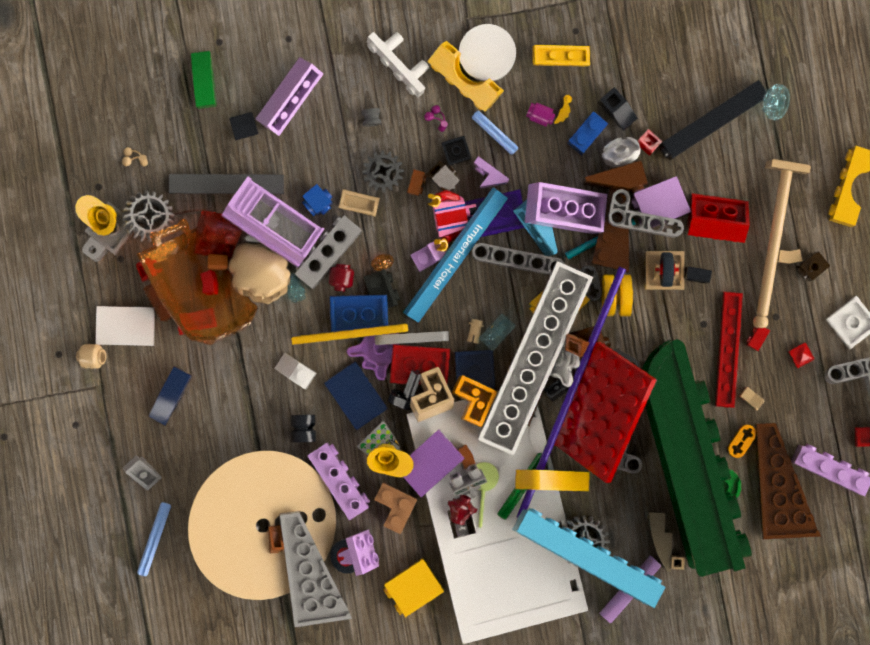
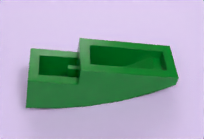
M211 52L191 53L196 107L198 109L217 107Z

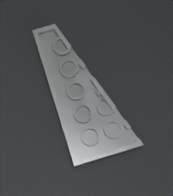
M300 512L280 513L294 626L301 627L352 619Z

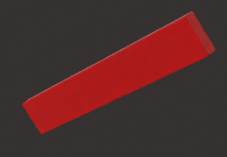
M723 292L715 393V406L735 408L743 293Z

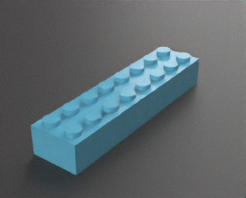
M533 508L522 510L512 528L513 531L640 602L655 608L665 589V586L661 585L662 580L649 574L645 576V571L637 566H627L628 561L619 556H609L610 551L599 546L593 547L594 542L585 537H575L576 532L565 527L559 528L560 523L547 517L546 519L541 518L542 513Z

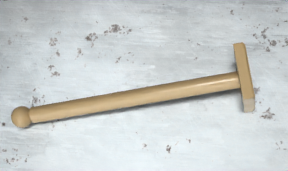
M776 159L766 161L765 168L779 170L781 174L756 312L757 316L753 319V325L756 328H766L768 326V318L766 316H768L792 173H810L811 166L807 164Z

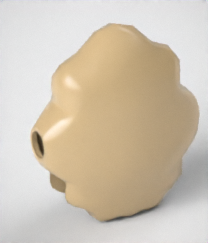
M241 243L235 248L228 268L234 275L232 286L237 293L250 297L253 302L270 304L287 293L291 274L288 270V261L262 243Z

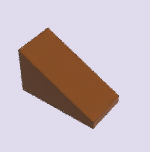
M281 525L268 527L270 554L282 552L284 544Z

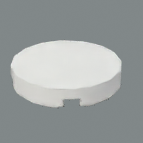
M626 137L627 139L617 138L609 142L603 149L604 153H602L606 165L621 167L635 161L640 154V146L637 140Z

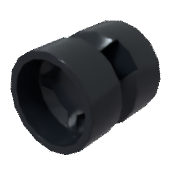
M315 414L291 415V426L294 428L291 431V442H316V431L313 429L316 425Z

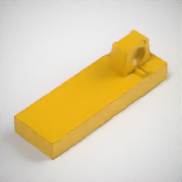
M532 46L533 65L583 67L590 65L589 46Z

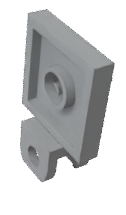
M107 202V204L113 207L116 212V232H111L105 236L98 235L89 226L84 231L91 237L84 244L82 252L95 262L100 261L108 251L116 256L134 233L129 234L127 232L130 227H124L123 224L126 221L122 220V216L125 214L110 202ZM96 248V252L92 254V249Z

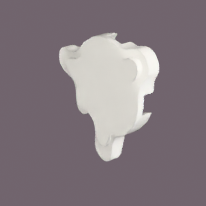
M565 341L550 376L560 379L564 386L570 387L573 383L571 371L573 368L579 367L580 358L565 350Z

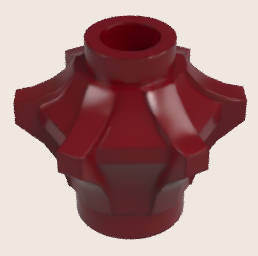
M460 495L457 499L448 500L451 522L464 525L465 521L477 512L478 509L472 505L469 496Z

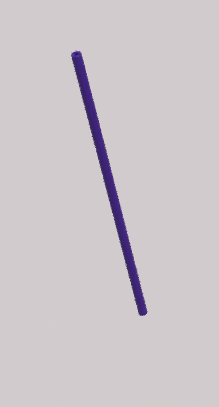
M619 267L589 338L588 342L590 343L580 360V365L573 377V383L568 389L536 470H544L625 274L626 269ZM527 489L517 513V518L523 509H528L535 490Z

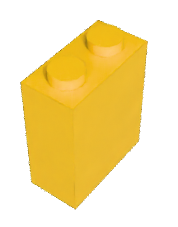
M421 558L385 582L384 586L386 588L383 589L389 599L393 598L396 602L394 607L400 615L404 614L405 617L444 592V588L424 558Z

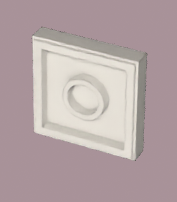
M854 296L825 319L848 349L853 348L870 334V312L857 296Z

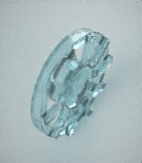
M774 84L767 90V94L763 98V112H765L767 118L779 120L787 112L790 94L786 86Z

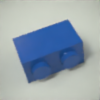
M593 111L567 144L582 156L606 128L608 123Z

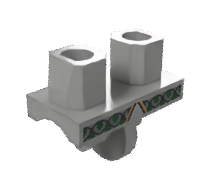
M476 464L466 468L468 475L461 477L459 472L450 474L451 483L449 484L455 497L460 494L467 495L471 493L474 498L476 497L474 491L480 489V485L487 482L482 470Z

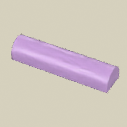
M649 556L639 568L645 571V576L647 574L653 576L659 570L661 564ZM619 590L599 614L609 623H612L633 597Z

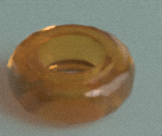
M390 254L378 255L371 261V267L377 271H381L384 268L387 269L393 265L394 258Z

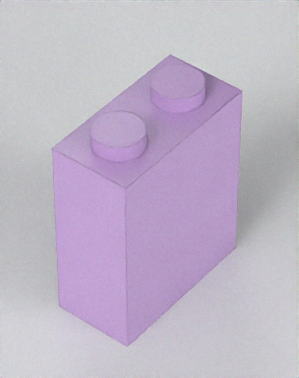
M677 176L632 195V206L634 210L638 209V212L676 219L691 212ZM658 220L650 222L651 228L660 225Z

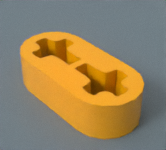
M742 425L727 447L730 456L740 458L746 453L756 437V430L753 426ZM750 428V434H752L751 437L747 436L743 441V430H748ZM740 442H742V444L739 447L741 452H736L735 454H733L734 449L732 448V446H737Z

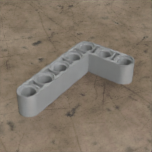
M870 357L830 367L825 371V380L829 384H838L864 378L870 398V369L868 367ZM850 366H855L857 368V375H852L850 373ZM832 370L838 372V380L831 377Z

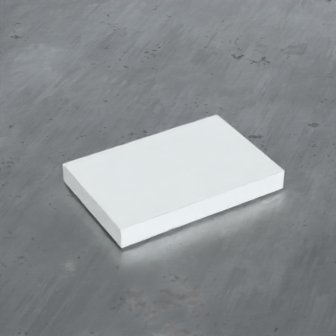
M97 306L96 344L154 346L155 308Z

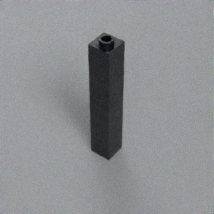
M759 80L663 141L660 144L662 147L660 151L665 158L674 159L768 98L769 94Z

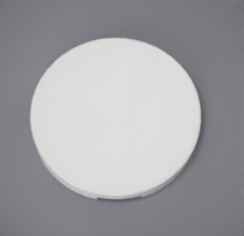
M482 24L469 30L461 40L459 47L462 68L469 76L478 81H485L489 78L492 81L503 78L512 69L516 58V47L510 34L503 28L493 24Z

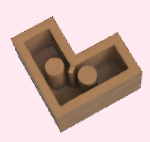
M384 481L374 500L391 508L383 526L401 534L418 498Z

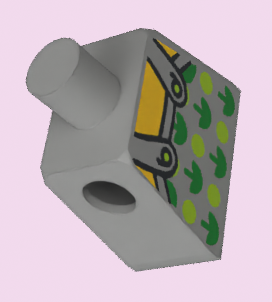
M383 421L357 447L369 455L374 448L381 444L393 445L397 450L401 445L386 422Z

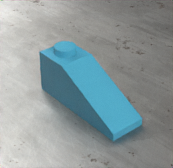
M525 200L513 212L545 256L556 254L558 251L553 228L525 223L527 200Z

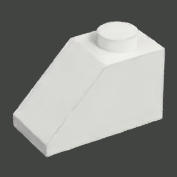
M287 353L283 354L274 368L304 389L308 388L317 374Z

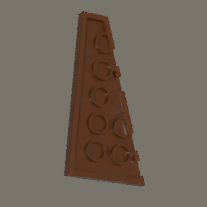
M776 423L755 424L762 539L821 537Z

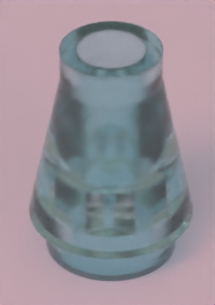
M295 273L290 275V283L287 290L288 299H291L292 303L306 299V291Z

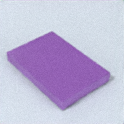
M437 430L410 455L413 460V469L404 478L419 496L423 497L465 458L440 430Z

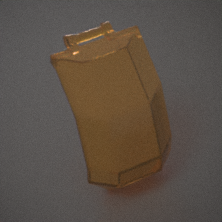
M184 218L179 220V223L166 229L150 233L154 246L137 253V256L159 300L184 335L190 340L213 345L245 330L251 325L258 306L247 296H242L235 291L232 286L233 276L228 269L226 271L212 270L216 273L219 283L218 295H205L202 293L203 283L200 274L208 271V254L220 255L205 224L190 230L189 224ZM182 230L181 235L161 243L162 238Z

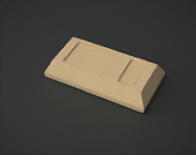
M343 189L338 208L376 217L380 198Z

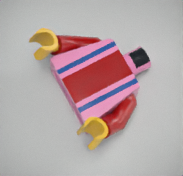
M448 190L441 191L435 195L428 194V198H431V202L428 205L433 207L436 231L438 236L441 237V239L434 240V244H440V247L437 248L438 251L447 250L448 244L461 233L468 223L467 217L473 216L477 210L476 204L465 206L464 199L461 196Z

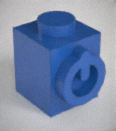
M318 184L302 196L305 199L302 201L303 205L313 216L316 214H326L331 209L330 205L333 204L330 200L332 198L331 194L326 188L322 191Z

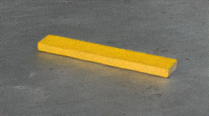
M408 324L294 336L291 340L292 345L400 333L408 331Z

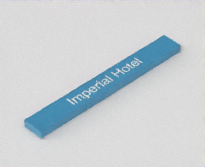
M494 187L403 313L419 323L508 198Z

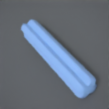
M476 111L472 115V119L510 155H513L518 150V146L480 111Z

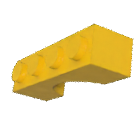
M445 41L437 48L427 62L431 64V68L434 71L440 72L449 84L455 85L464 97L470 98L478 109L486 112L504 90L490 78L481 82L472 81L467 78L460 68L461 53L448 41Z
M859 146L852 147L846 154V168L843 167L840 173L842 181L840 186L836 187L834 193L836 200L834 204H831L828 215H831L829 221L849 227L856 225L861 209L852 197V183L859 174L870 172V150Z

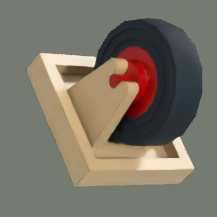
M645 251V290H684V251Z

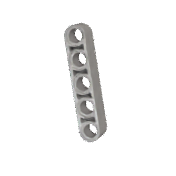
M484 243L476 244L472 250V256L477 261L545 275H551V264L558 261L564 264L559 258ZM482 247L486 250V255L478 257L475 254V250ZM502 251L505 255L504 260L497 261L494 258V253ZM515 255L523 257L521 265H516L513 262ZM535 258L542 261V267L539 269L532 266V260Z

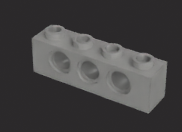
M345 215L342 218L338 217L333 222L332 226L334 228L322 235L320 238L322 242L319 246H313L307 254L309 256L305 262L302 261L300 266L295 268L297 271L295 275L313 290L363 232ZM337 232L345 234L343 241H335L334 236ZM326 246H330L333 250L332 254L328 257L322 254V250ZM318 261L320 263L319 270L312 271L310 269L311 262Z

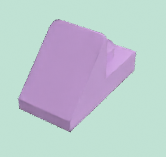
M479 156L475 160V170L483 176L485 174L488 175L480 188L508 183L509 178Z
M431 242L410 256L419 272L441 261L450 248L449 245L446 251H438L437 248L440 247V244L437 245Z

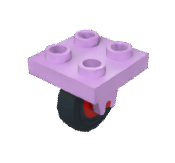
M369 529L347 537L332 547L330 554L331 562L339 572H355L356 576L379 567V558L377 553H375L374 540Z

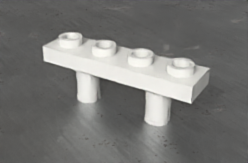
M373 32L367 38L369 50L379 55L382 64L392 69L395 78L398 81L402 80L407 91L411 95L415 94L417 98L424 93L425 87L418 78L429 69L428 64L421 60L409 70L392 52L393 49L403 42L402 36L396 32L383 42Z

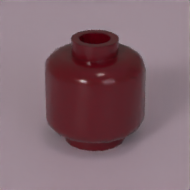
M335 264V266L330 268L328 283L334 287V291L345 292L346 288L353 286L354 270L350 268V265Z

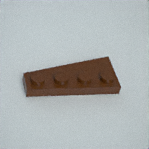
M609 189L604 232L598 234L591 264L615 270L622 267L626 269L625 272L629 273V229L614 227L609 223L608 214L611 198L617 191ZM617 194L615 197L616 202L619 204H623L626 201V197L623 194ZM613 213L612 220L619 223L622 221V215L620 213Z

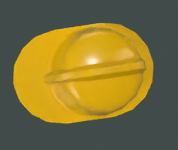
M91 195L82 196L77 200L76 213L78 217L94 232L105 236L114 230L117 220L113 207L109 204H104L98 198Z
M390 444L379 445L367 457L369 468L377 473L404 477L410 474L413 469L412 458L407 453L397 450Z

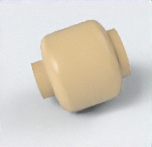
M84 344L77 351L76 360L84 369H98L106 361V351L98 344Z

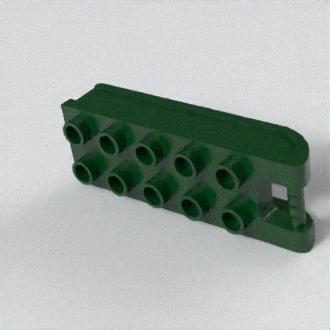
M678 339L668 340L656 347L643 364L642 370L657 379L645 408L688 566L696 569L700 577L729 569L734 572L746 569L743 558L752 556L751 547L746 533L741 534L740 530H735L733 523L734 519L741 518L740 507L735 495H731L730 492L725 493L722 483L731 479L730 470L726 458L715 455L712 443L720 441L718 426L714 418L704 417L701 406L710 403L707 386L704 380H694L685 344Z

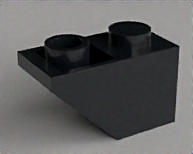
M615 87L598 102L622 131L638 119L627 100Z

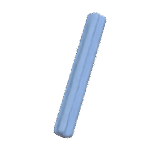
M162 502L158 509L137 574L141 576L148 575L171 505Z

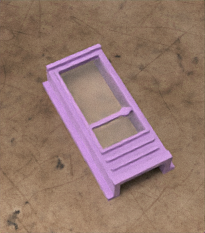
M250 177L245 179L221 215L297 268L324 231L323 227H319L253 182Z

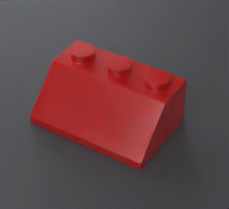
M692 193L690 202L691 212L688 217V235L745 243L750 226L749 201Z

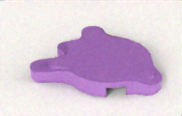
M374 335L365 336L361 343L347 349V354L350 357L362 356L364 358L362 367L374 370L378 380L386 379L387 368L391 363L392 344L375 345Z

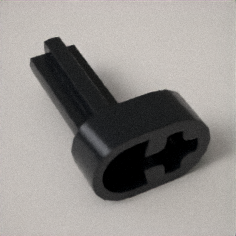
M411 370L404 391L392 389L388 401L400 408L412 410L410 401L411 397L415 396L421 373L418 370Z

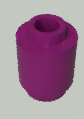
M531 103L526 117L530 118V121L547 127V124H552L556 114L552 113L554 110L539 103Z

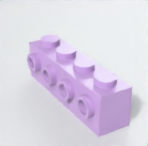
M299 57L255 120L280 136L323 73L313 64Z
M327 442L307 456L347 518L351 520L369 508L368 503L370 500L364 492L361 494L358 490L359 483L354 476L350 477L347 473L349 468L344 460L340 461L336 456L339 453L333 444L329 445Z
M809 444L805 446L798 445L791 460L793 464L859 495H866L870 487L868 472L859 468L857 471L851 469V464L843 460L840 463L834 461V456L823 452V454L815 452L817 448Z

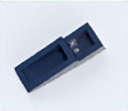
M174 366L156 399L149 417L166 426L181 400L192 375Z

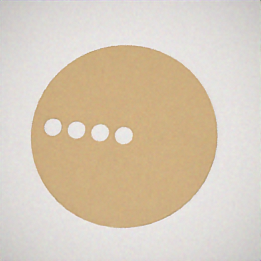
M277 451L246 453L218 467L205 480L197 492L188 519L190 549L197 566L204 576L222 591L243 599L265 600L290 593L285 552L283 550L280 553L270 554L268 530L266 532H259L256 529V523L264 518L269 521L270 526H275V519L280 516V513L294 511L306 513L307 521L305 524L325 561L334 541L336 511L332 495L321 476L301 459ZM317 508L324 509L326 513L324 520L321 522H316L312 518V513Z

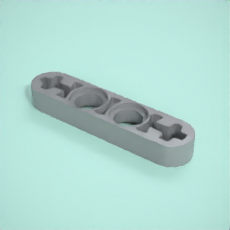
M448 331L375 335V345L449 341Z

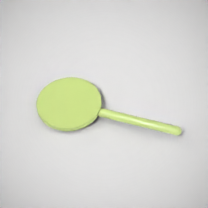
M488 462L476 464L482 470L487 480L478 489L481 491L479 528L482 527L485 491L493 489L499 480L496 467Z

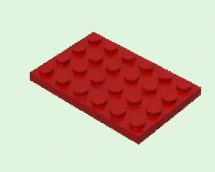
M596 342L554 445L605 483H611L657 379L602 342Z

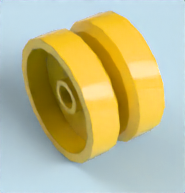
M631 274L623 276L607 317L615 315L616 305L620 316H631L633 304ZM614 275L602 276V306L614 280Z

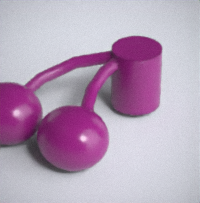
M438 105L432 106L431 112H427L424 115L426 121L433 119L441 121L438 127L439 131L444 132L448 123L445 121V116L440 111ZM441 113L443 120L434 117V114Z

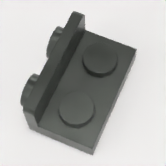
M384 268L364 276L370 295H387L388 309L398 305L397 301L400 300L397 289L393 290L390 283L394 281L390 271L386 272Z

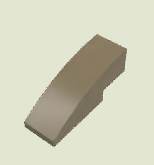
M648 511V526L653 548L663 568L667 572H671L672 532L665 531V513Z

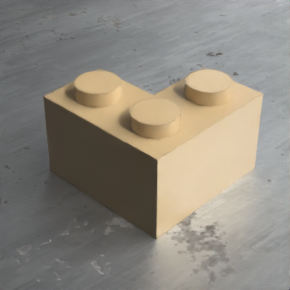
M439 367L421 373L420 383L424 392L411 397L410 407L417 422L451 410L454 407V398Z

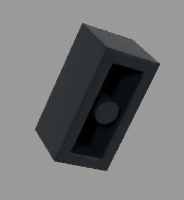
M559 379L544 389V391L553 402L568 392L569 387L564 386Z

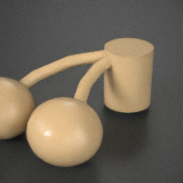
M129 147L124 149L123 153L126 156L122 159L124 166H129L131 161L139 158L141 166L148 165L145 155H141L140 152ZM132 152H136L140 155L133 158L129 157L131 156Z

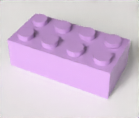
M541 182L529 184L525 223L590 234L604 232L607 194Z

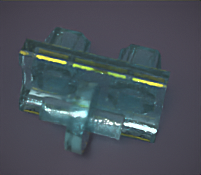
M502 313L479 339L490 350L494 351L516 325Z

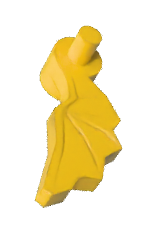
M570 95L563 97L564 105L559 110L554 124L564 122L565 118L569 117L571 111L568 103L572 101Z

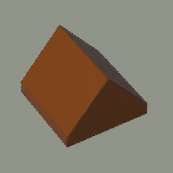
M208 254V270H227L228 255Z
M567 334L565 350L583 357L590 342L575 335Z

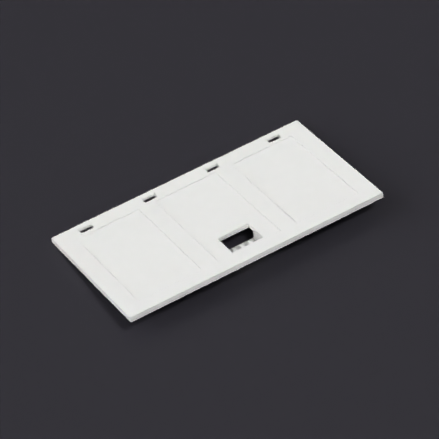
M466 400L454 402L453 409L421 422H417L413 412L406 414L415 450L437 430H440L456 449L467 445L473 454L475 464L488 462L496 467L499 474L497 485L493 489L485 491L481 528L478 527L481 491H474L476 494L474 498L471 493L467 494L471 498L470 502L478 509L476 513L471 515L476 532L474 534L468 533L465 521L464 525L455 524L458 538H454L447 512L450 510L448 500L460 497V495L455 497L449 484L451 483L450 474L459 472L461 477L468 475L467 469H462L461 462L426 493L462 644L588 611L578 567L512 530L518 519L516 516L527 490L506 520L497 515L515 488L516 469L527 470L536 455L543 453L547 443L538 406L534 413L535 417L532 418L530 426L526 427L514 456L478 440L483 425L482 427H476L461 420L468 404ZM549 456L547 461L548 470L554 471L551 457ZM535 490L527 510L533 508L542 513L541 518L546 519L547 517L556 522L561 521L562 526H567L559 490ZM571 580H576L578 591H572Z

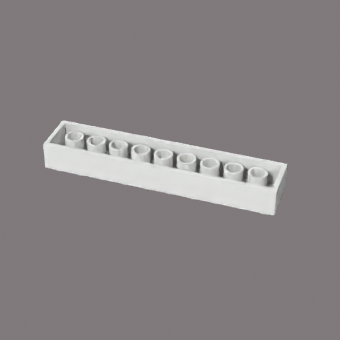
M558 261L556 262L479 434V441L514 456L566 340V335L571 329L592 282V276Z

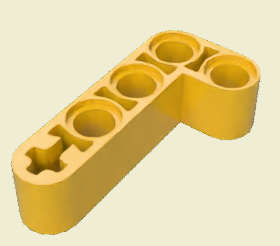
M516 469L515 489L589 491L590 472Z

